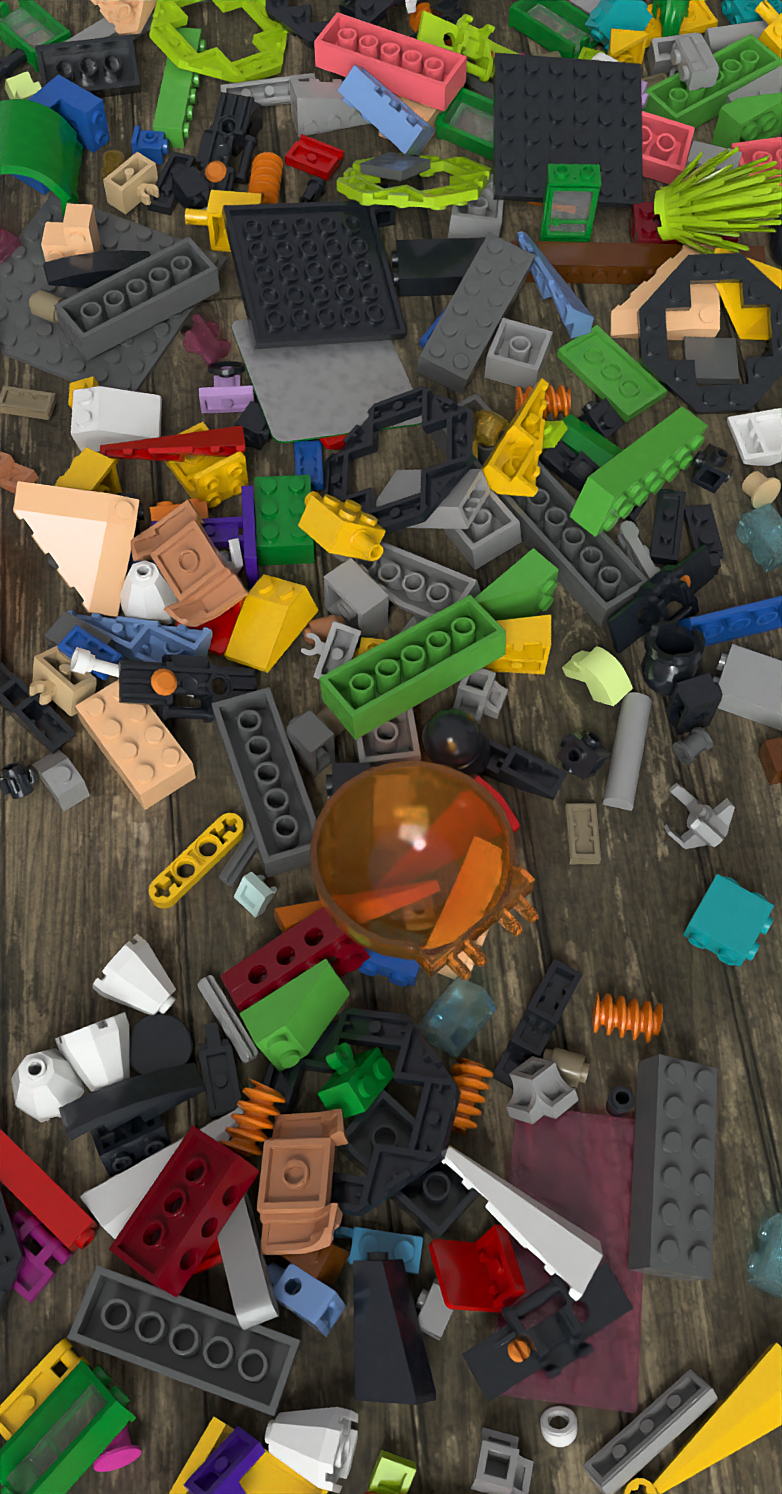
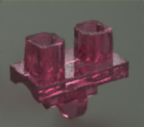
M200 314L193 315L194 325L190 331L185 333L183 347L186 352L200 354L207 366L217 362L218 358L227 357L230 344L226 339L217 340L219 330L215 321L205 322Z

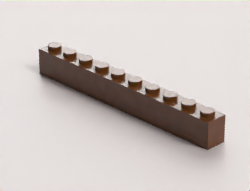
M511 241L512 244L520 247L518 241ZM533 241L566 283L640 285L644 281H649L656 274V270L670 257L673 259L682 250L681 248L684 245ZM746 245L749 247V251L738 249L739 253L745 257L766 264L764 246ZM531 271L525 282H535Z

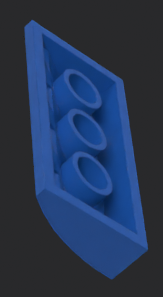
M782 595L685 618L679 621L678 626L685 627L691 631L692 626L696 627L705 637V647L782 628Z

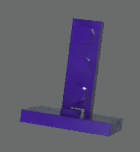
M241 486L243 516L202 519L204 522L202 526L216 548H230L228 540L239 539L241 555H244L248 589H252L259 580L253 486ZM151 521V526L158 521ZM238 528H243V534H239Z

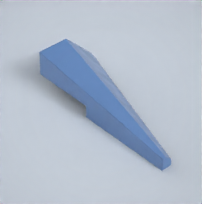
M523 231L517 232L516 238L520 248L535 255L531 273L543 299L552 297L570 338L589 334L594 320L592 314L527 233Z
M74 610L68 611L111 637L116 651L132 661L162 663V656L165 654L207 657L213 635L212 630L203 627V630L188 629L187 626L182 624L173 627L161 625L159 621L121 616L113 619L102 617L99 613H92L90 616L76 614Z

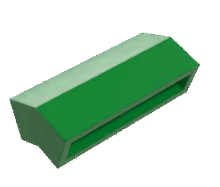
M572 414L561 419L568 429L560 440L575 454L583 451L599 467H602L623 451Z

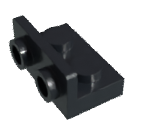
M139 1115L111 1131H108L104 1124L90 1131L99 1157L109 1176L127 1170L129 1167L138 1164L141 1160L172 1144L160 1115L147 1122H144Z

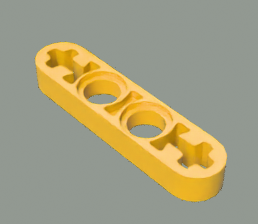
M226 813L220 816L152 881L148 891L150 899L156 907L165 909L173 906L242 839L245 830L240 816L235 813ZM226 824L228 826L235 824L236 832L228 831L225 833L224 826ZM221 836L223 837L224 844L219 840ZM205 843H213L217 847V851L212 856H203L199 851ZM184 864H190L195 868L193 875L188 878H182L177 874L180 866ZM171 876L173 877L175 882L180 885V887H177L175 883L172 885L170 879ZM169 887L170 896L166 898L162 895L158 898L157 890L159 888L166 890Z

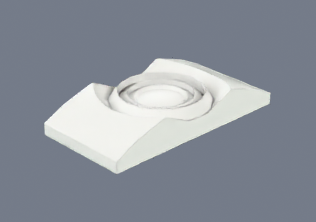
M782 408L727 418L728 426L743 464L771 466L782 461Z

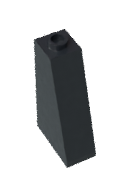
M367 1252V1259L353 1260L355 1400L410 1405L435 1401L436 1389L403 1259H389V1252Z

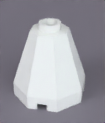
M145 560L132 565L120 593V606L125 617L159 621L160 624L164 623L165 626L171 624L174 618L163 609L179 601L157 565Z
M138 934L133 937L132 943L128 941L102 971L106 976L102 980L97 978L93 983V989L102 997L148 1015H155L158 1012L165 1014L176 1001L172 996L176 988L149 944Z
M125 1012L55 1038L60 1053L69 1061L71 1067L91 1092L130 1078L129 1023Z
M56 1048L26 1055L11 1078L16 1107L39 1122L50 1120L49 1118L57 1116L60 1118L59 1107L80 1098L84 1093L82 1079L71 1067L69 1061Z
M340 1407L281 1412L275 1420H270L268 1423L265 1443L269 1444V1453L321 1489L340 1493L343 1486L336 1483L339 1477L346 1479L350 1472L358 1437V1431L351 1429V1421L358 1422V1414L352 1410Z

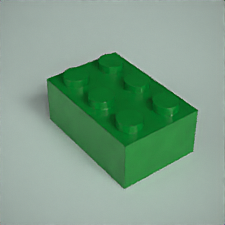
M310 475L254 477L258 565L315 563L314 539L298 526L306 508L304 503L305 497L311 492Z

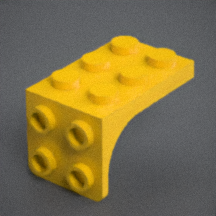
M201 422L179 434L209 429L204 422ZM237 452L229 457L186 455L184 462L164 461L191 499L199 498L202 501H207L209 508L218 506L222 501L233 495L241 494V486H249L246 458L242 452Z

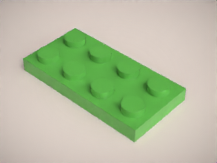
M598 325L591 328L589 334L578 336L558 349L557 357L602 400L607 398L615 412L626 423L666 397L667 389Z

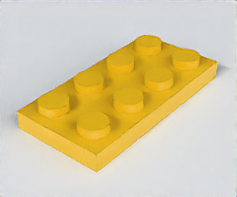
M691 0L689 2L688 17L684 16L679 35L696 32L700 34L706 32L707 28L717 27L718 20L703 0ZM653 4L647 5V10L653 16L651 12ZM659 8L656 19L652 17L643 30L648 33L646 48L650 46L652 39L661 38L662 28L659 19L661 11Z

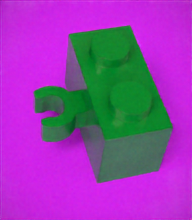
M344 1042L334 1047L336 1052L326 1056L329 1066L337 1070L317 1093L328 1111L342 1109L343 1119L365 1112L393 1078L394 1073L390 1064L378 1047L353 1056L350 1046Z

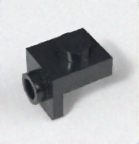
M607 398L597 403L594 399L581 408L583 413L577 417L580 421L586 420L593 430L606 439L624 425Z

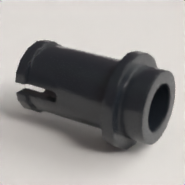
M320 177L311 178L307 183V189L299 198V202L303 203L305 200L306 202H316L319 196L323 195L326 191L325 181Z
M624 1086L614 1087L608 1094L606 1102L607 1113L612 1117L619 1118L622 1113L629 1112L635 1103L632 1091Z

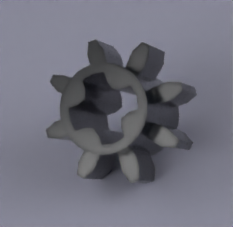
M17 761L1 769L3 777H0V789L4 795L10 793L13 799H18L34 791L32 783L37 782L38 779L31 765L25 767L22 761Z

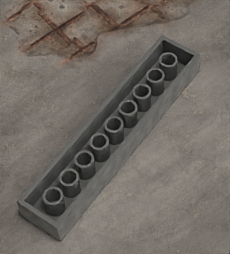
M475 393L457 405L461 407L466 406L477 415L478 460L470 469H481L506 431L507 426ZM446 427L432 432L431 439L447 456ZM538 461V466L540 467V474L536 477L538 492L533 497L495 494L519 520L522 541L530 550L534 548L559 569L557 580L596 624L602 628L607 625V621L611 616L634 599V594L638 592L639 587L648 579L604 531L594 537L569 517L576 501Z

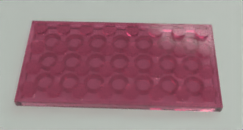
M565 1111L556 1119L544 1115L534 1124L514 1119L509 1183L600 1241L603 1256L597 1268L607 1263L631 1302L633 1309L585 1340L588 1344L591 1343L595 1349V1352L586 1358L580 1357L561 1369V1374L553 1380L546 1379L543 1373L538 1370L499 1396L632 1414L637 1413L643 1273L628 1270L635 1119ZM508 1231L527 1290L525 1294L510 1305L512 1306L549 1283V1277L553 1275H550L544 1269L546 1264L527 1247L524 1248ZM562 1279L565 1286L568 1287L569 1284ZM554 1297L519 1320L524 1329L528 1330L556 1313L561 1307ZM573 1302V1314L582 1323L588 1316L587 1309L584 1304ZM497 1313L496 1332L508 1325L502 1313Z

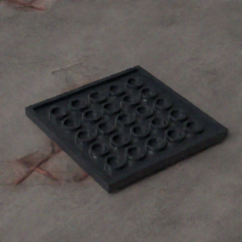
M495 53L493 57V200L542 203L548 164L600 165L601 187L597 206L632 209L633 204L643 203L641 64ZM554 191L553 203L587 206L590 192Z
M358 201L223 205L222 216L254 349L405 338L407 332L372 205H360Z

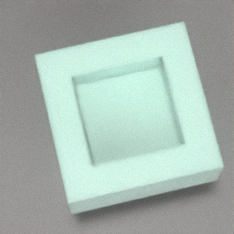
M250 872L243 876L234 898L256 918L264 913L268 903L273 899L277 888L275 886L269 888L264 883L265 877L263 875L256 876L253 872Z

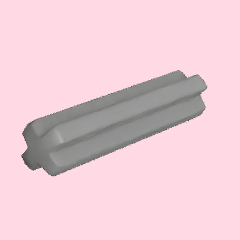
M213 975L202 978L198 983V988L242 1062L248 1063L254 1060L259 1055V1050Z

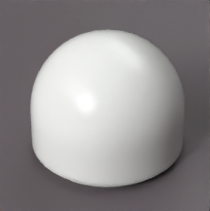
M553 1406L543 1412L540 1423L545 1440L555 1447H565L571 1444L578 1431L575 1413L565 1406ZM561 1416L568 1422V1425L562 1429H555L549 1423L553 1417Z

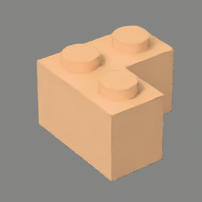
M67 203L63 223H45L41 246L46 262L100 251L101 242L93 205Z

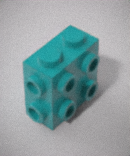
M600 0L598 5L591 11L585 26L591 31L590 36L605 46L603 50L607 53L611 28L643 31L653 16L647 10V4L642 0Z
M724 0L722 2V13L731 25L763 21L760 15L754 11L763 0ZM768 0L770 5L779 14L782 13L781 0Z
M717 874L684 931L683 936L688 938V941L695 947L700 949L706 948L715 953L723 963L740 967L745 959L752 961L761 944L755 941L760 933L765 935L773 923L774 918L769 915L774 905L769 903L763 895L749 892L740 887L734 879Z

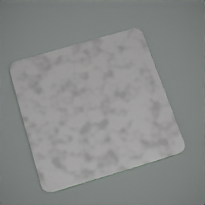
M247 319L237 320L232 324L234 338L272 438L279 443H291L349 434L356 424L361 426L369 417L367 411L374 403L413 390L392 340L254 349ZM422 415L382 430L420 425L422 423Z

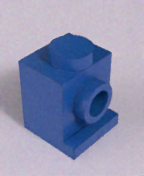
M140 126L134 127L131 140L133 155L139 152L156 164L163 165L165 154H169L170 142L169 139H165V132L140 130Z

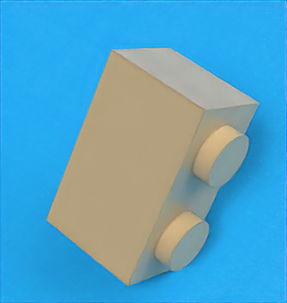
M136 152L103 179L107 202L124 214L131 211L141 201L146 205H150L149 195L159 197V189L155 185L158 180L156 163Z
M55 646L34 656L33 678L29 694L33 696L41 693L39 699L41 705L48 704L52 700L69 716L77 714L75 706L95 694L97 679L89 672L81 674L71 671V658L60 652L58 647Z

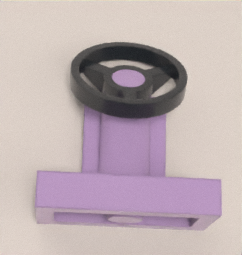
M220 361L208 365V372L219 376H214V387L199 388L201 413L243 412L250 401L254 402L253 386H241L240 375H235L245 371V364L243 362Z

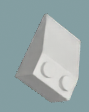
M102 386L74 390L71 435L81 452L85 447L98 452L100 451V445L161 437L162 398L160 395Z

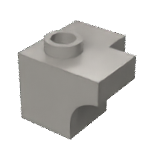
M481 668L460 681L453 708L463 709L474 716L479 724L483 714L498 719L507 697L508 689L498 684L495 672Z
M532 1056L510 1073L513 1083V1095L506 1108L511 1118L534 1124L544 1115L556 1119L578 1101L575 1089L570 1087L561 1078L556 1063L553 1061Z
M482 1428L471 1484L472 1490L487 1494L529 1493L534 1461L519 1455V1449H517L519 1437Z

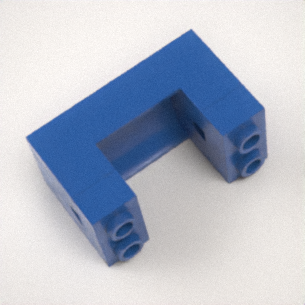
M59 74L28 99L29 101L45 105L61 115L77 132V140L89 151L95 153L110 140L103 100ZM11 174L44 195L51 191L43 183L33 178Z

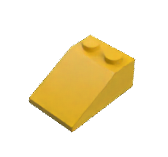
M263 574L244 600L224 656L228 660L268 673L319 610L306 586Z

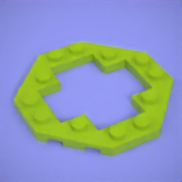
M202 0L156 1L149 37L178 68L232 83L262 80L281 73L287 31L282 27V24L276 20L273 21L267 16L265 10L266 0H212L223 13L242 7L264 30L254 34L252 43L260 53L231 62L217 47L197 53L175 29L187 25L188 16L180 7Z
M420 155L421 158L430 159V169L419 175L431 177L434 176L435 172L445 171L453 175L450 176V185L422 191L409 185L384 189L376 185V183H380V177L360 172V163L373 159L367 158L354 161L353 168H348L343 173L344 177L337 179V191L345 194L348 199H354L364 206L378 204L394 205L398 208L425 207L432 210H444L447 205L464 206L467 205V201L477 200L491 180L492 168L465 157L454 156L440 160L439 155Z

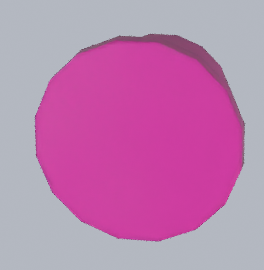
M127 1425L99 1455V1458L94 1461L93 1467L95 1471L107 1472L119 1469L135 1461L141 1455V1448L131 1443Z

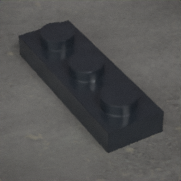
M171 152L155 184L159 189V197L150 195L151 204L147 205V210L171 216L178 202L172 193V175L192 166L195 167V156Z
M661 488L657 493L650 545V558L655 564L677 565L686 492Z

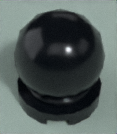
M662 621L652 625L651 631L646 634L644 643L646 652L641 663L643 680L651 690L660 696H671L676 683L699 676L700 659L703 657L706 640L703 633L696 627L692 626L691 631L685 627L678 626L679 621Z
M445 708L434 713L424 725L422 733L424 751L429 759L432 760L440 775L449 781L463 782V778L471 777L475 773L481 774L489 764L492 754L489 740L476 718L463 709Z

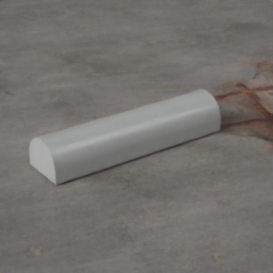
M763 20L707 28L704 39L711 52L716 53L750 34L758 39L768 27V24Z
M315 73L220 85V90L225 93L254 97V101L260 103L261 107L290 104L289 78H298L299 81L308 82L309 78L315 79Z
M632 692L627 693L622 698L602 802L603 805L630 811L633 809L652 700L647 695Z
M690 1369L589 1459L582 1467L601 1494H615L718 1400L713 1388Z

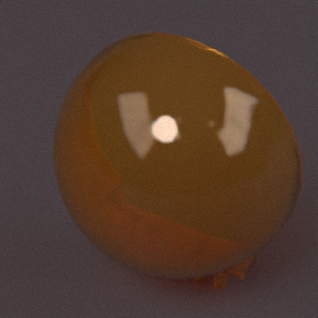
M423 761L391 762L368 769L345 782L327 800L315 822L310 844L311 876L320 903L335 925L358 945L375 953L403 960H415L430 977H433L447 965L461 980L467 981L472 975L467 965L457 956L463 951L477 966L483 967L488 963V960L474 941L498 921L515 937L524 932L521 924L509 913L512 908L530 923H534L539 919L536 909L525 899L534 890L535 879L517 862L514 833L504 809L486 788L462 772L445 765Z

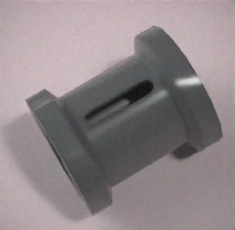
M694 727L688 737L682 741H676L672 747L675 755L682 763L691 765L697 755L705 750L709 751L713 747V741L703 728Z

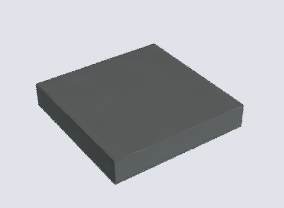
M388 152L360 163V172L362 174L403 181L430 169V159Z
M684 336L682 341L683 360H695L696 384H738L739 368L736 338Z

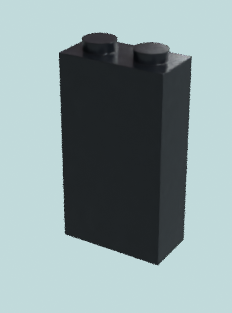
M486 237L396 240V251H391V265L397 269L393 270V284L398 286L399 297L454 295Z

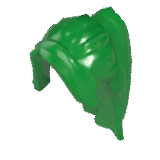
M653 0L651 11L653 18L656 19L658 8L661 11L659 16L662 28L661 37L679 35L684 16L688 17L689 2L691 0Z

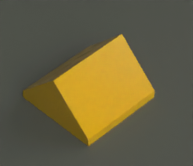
M611 28L607 55L619 62L641 64L642 68L648 33L645 31Z

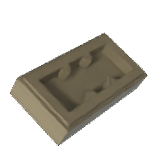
M3 386L0 393V413L50 420L57 401L56 394Z
M566 803L564 810L569 865L600 864L601 851L596 803Z

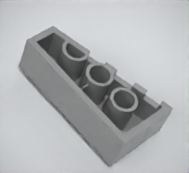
M289 78L291 118L298 137L301 134L308 136L370 124L360 116L361 112L355 107L351 108L342 100L343 95L337 91L343 83L341 79H332V82H320L319 79L309 78L308 82L299 81L298 78Z

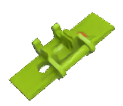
M422 11L417 40L459 53L475 61V64L467 61L466 72L479 77V80L484 83L489 78L493 79V57L495 53L519 54L488 39L490 33H493L495 30L494 26L486 24L483 28L478 29L469 25L473 17L468 14H464L455 25L426 11ZM445 34L449 35L452 40L451 47L444 44Z

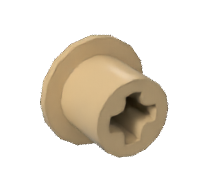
M759 471L748 475L742 484L743 492L751 497V504L756 509H763L769 506L778 496L781 488L780 480L775 477L767 478Z

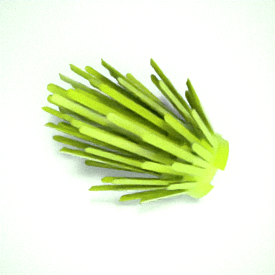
M736 147L730 152L729 148H727L714 158H710L687 176L698 165V160L703 156L702 151L669 186L660 187V190H657L655 193L654 212L660 215L662 226L657 227L661 239L663 241L677 240L702 254H714V251L693 241L739 253L738 249L749 251L750 249L746 245L725 241L721 236L716 235L739 237L740 234L738 232H776L774 228L759 226L781 225L782 220H753L778 218V215L782 214V186H779L782 182V176L773 177L781 175L782 169H772L749 175L773 167L778 162L772 161L753 167L767 161L770 156L768 155L732 169L733 165L729 164L715 172V167L736 154L740 147Z

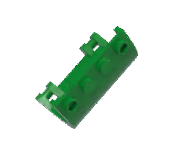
M22 99L0 101V175H24L43 183L61 200L62 214L64 216L67 203L78 204L79 200L77 186L79 168L82 165L83 146L77 140V132L61 115L45 105Z

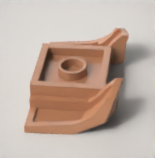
M187 499L157 523L134 537L130 543L133 561L145 560L151 562L154 560L179 601L167 606L163 610L180 624L197 627L222 615L249 593L236 572L228 568L202 526L204 524L203 520L191 501Z
M342 1109L275 1116L273 1136L269 1140H264L257 1211L260 1213V1221L263 1223L260 1253L262 1255L306 1254L330 1246L334 1239L333 1233L340 1226L343 1216L338 1203L330 1204L335 1146L348 1144Z

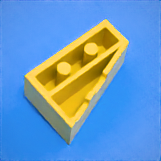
M551 615L496 621L506 631V655L486 665L483 669L492 672L545 674L551 648Z

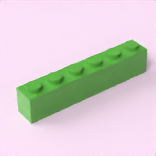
M175 28L197 53L207 50L206 40L202 39L201 29ZM167 57L153 131L165 132V139H169L170 147L184 148L186 138H190L191 134L190 121L194 119L193 104L197 103L196 87H200V74L178 68Z

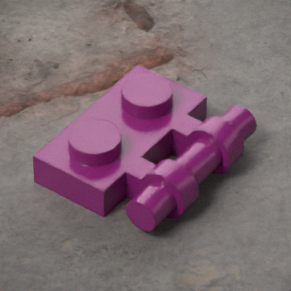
M20 1209L13 1218L15 1223L20 1226L18 1233L26 1259L13 1288L32 1304L56 1276L46 1266L49 1261L55 1258L62 1265H65L71 1259L73 1253L56 1236L53 1237L41 1226L42 1222L35 1215L30 1216L23 1209ZM31 1237L43 1247L37 1256L24 1246L25 1242Z

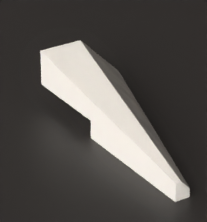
M237 1107L236 1110L208 1123L200 1130L218 1142L220 1140H229L231 1136L225 1131V1128L238 1126L231 1118V1115L243 1114V1111ZM183 1138L141 1160L138 1164L124 1172L110 1177L107 1181L93 1189L85 1191L80 1196L100 1225L114 1239L121 1232Z
M449 1145L445 1159L441 1162L443 1164L446 1163L463 1178L462 1183L468 1190L473 1187L488 1200L485 1206L488 1211L524 1248L527 1247L546 1264L544 1269L550 1275L556 1273L569 1284L570 1291L568 1294L577 1301L583 1295L603 1256L600 1241Z

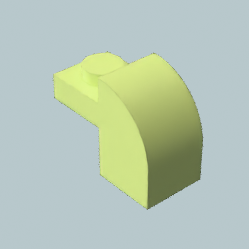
M28 71L8 78L5 82V90L10 99L28 100L42 88L39 81L33 83Z
M598 646L591 652L581 650L574 654L571 660L562 667L566 677L586 683L594 701L614 706L633 689L624 668L618 660L608 651Z

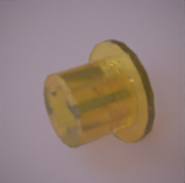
M109 150L103 154V167L100 170L101 179H105L125 162L122 152Z
M484 409L477 410L475 413L478 421L477 442L486 446H494L500 432L508 429L509 422L496 412Z

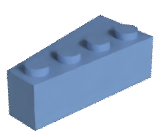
M354 65L337 90L343 95L342 100L351 108L355 107L361 112L360 116L364 120L378 128L384 137L389 139L406 155H419L436 131L362 66Z

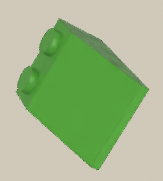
M782 92L740 97L724 104L718 112V120L713 132L711 145L730 149L732 143L774 138L781 134Z
M533 548L474 599L495 621L533 617L542 610L544 612L552 605L554 590L558 584L556 581L559 569Z
M324 959L241 1012L240 1016L256 1046L276 1069L281 1072L286 1068L295 1066L301 1058L309 1054L350 995V992L328 960Z

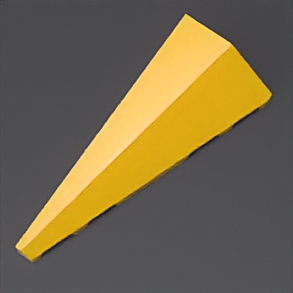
M543 378L536 383L481 467L489 488L497 494L533 497L538 492V487L536 486V477L540 474L538 458L542 453L545 427L543 411L547 407V401L544 399L545 391L549 387V383Z
M778 1343L767 1347L725 1399L720 1400L651 1482L658 1494L664 1493L782 1425V1347Z

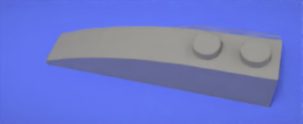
M383 541L380 543L383 547V554L376 561H367L330 553L341 563L352 558L358 565H363L369 572L370 577L377 584L380 583L387 589L389 600L400 609L424 619L469 595L475 598L481 593L476 579Z

